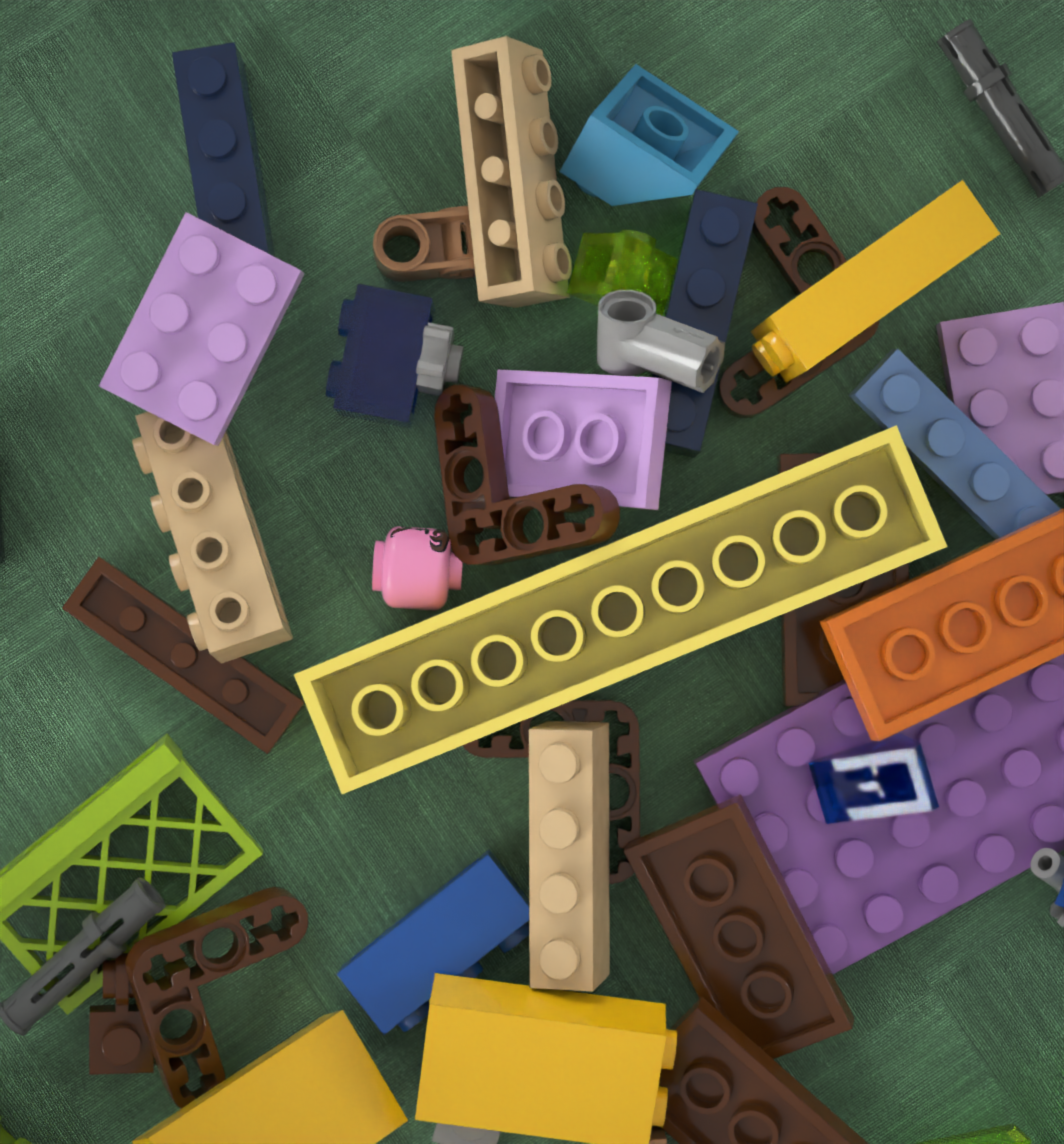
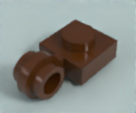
M128 953L121 954L116 960H105L103 962V999L116 998V1005H90L89 1075L154 1073V1055L137 1004H129V998L135 997L126 972Z

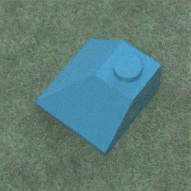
M635 64L591 113L559 172L576 182L577 186L586 194L598 197L611 206L692 195L733 142L739 131Z

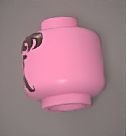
M403 526L392 528L388 532L385 541L376 540L372 591H382L384 602L392 608L441 609L447 602L449 589L461 590L463 562L451 552L449 534L445 530Z

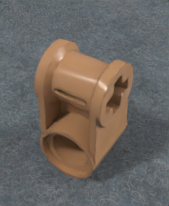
M468 206L451 207L436 212L392 216L383 221L374 234L373 252L377 268L385 277L393 281L407 282L436 278L467 279L476 277ZM460 232L465 233L467 254H464L462 251ZM399 235L408 236L415 240L420 250L411 261L399 263L389 259L384 253L386 243L391 238Z

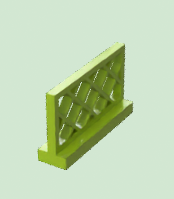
M167 733L0 870V940L31 975L44 964L33 950L47 951L46 961H48L55 955V952L61 950L69 942L56 940L59 908L93 910L101 913L113 902L105 900L108 867L145 870L144 879L150 884L152 882V871L190 874L188 896L179 904L166 905L160 913H156L155 915L163 917L148 929V922H146L140 929L139 937L127 945V950L124 953H128L134 944L144 937L180 923L263 854V849L182 756L183 751ZM179 777L197 796L195 819L158 816L160 792ZM151 801L150 816L134 815ZM204 805L218 821L202 820ZM122 824L149 826L146 859L109 857L111 833ZM156 827L194 830L191 863L154 860ZM201 830L227 832L243 851L226 865L200 864L198 860ZM102 841L101 856L85 855ZM72 865L100 867L97 899L60 897L62 873ZM197 874L213 875L196 889ZM53 881L52 896L36 895ZM23 905L50 907L48 940L22 938L6 919ZM102 935L88 946L90 950H93L101 942ZM103 966L100 969L99 967L95 969L88 979L58 1003L67 1015L103 986ZM55 976L43 987L44 990L47 992L59 979Z

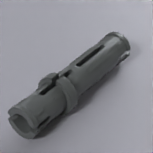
M971 19L964 21L940 38L936 43L943 50L948 60L951 61L967 87L963 93L969 102L975 100L982 112L985 113L1001 141L1027 177L1037 197L1040 198L1063 183V160L1058 156L1050 140L1008 78L1012 74L1006 63L1000 66L993 53L990 52L973 21Z
M138 877L131 887L101 913L92 912L82 921L83 929L51 959L46 961L8 999L0 1003V1017L4 1023L18 1035H26L37 1021L69 995L109 957L116 959L127 950L126 941L156 913H160L166 907L163 898L157 890L145 879ZM122 918L124 920L93 950L88 948L118 919ZM70 963L74 964V967L44 994L40 993V990Z

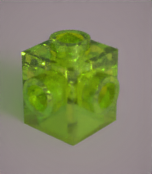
M621 230L620 233H583L567 293L598 307L601 298L610 292L618 290L639 291L654 300L656 303V314L663 316L678 259L655 248L657 240L642 232Z

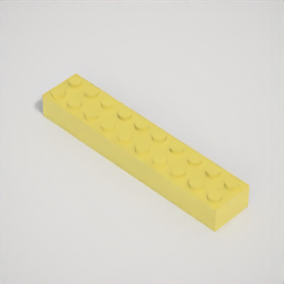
M896 425L298 672L294 676L341 794H345L948 546Z

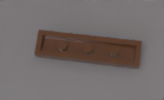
M103 557L96 559L62 607L66 612L266 754L272 752L305 705V701L243 656L221 664L209 654L208 649L199 651L185 615Z

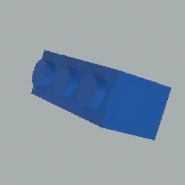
M488 849L345 962L337 972V976L383 1035L396 1025L403 1032H406L428 1015V1000L431 998L435 973L475 978L484 969L478 961L497 945L503 953H506L529 935V899L490 849Z

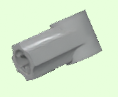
M618 290L610 292L601 298L598 303L596 353L597 363L601 369L618 376H634L647 371L701 393H704L714 382L719 366L723 362L725 342L718 340L717 336L656 314V303L643 292Z

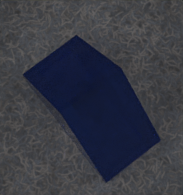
M902 733L881 741H874L818 758L808 763L826 824L928 812L939 807L921 743Z

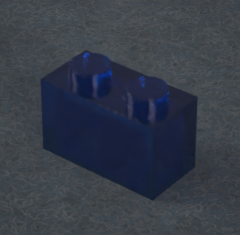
M358 284L355 300L344 299L338 324V336L347 337L343 361L332 360L326 385V397L335 399L333 408L338 415L412 429L419 393L416 386L418 378L416 368L422 351L425 325L428 326V323L433 322L435 312L433 298Z

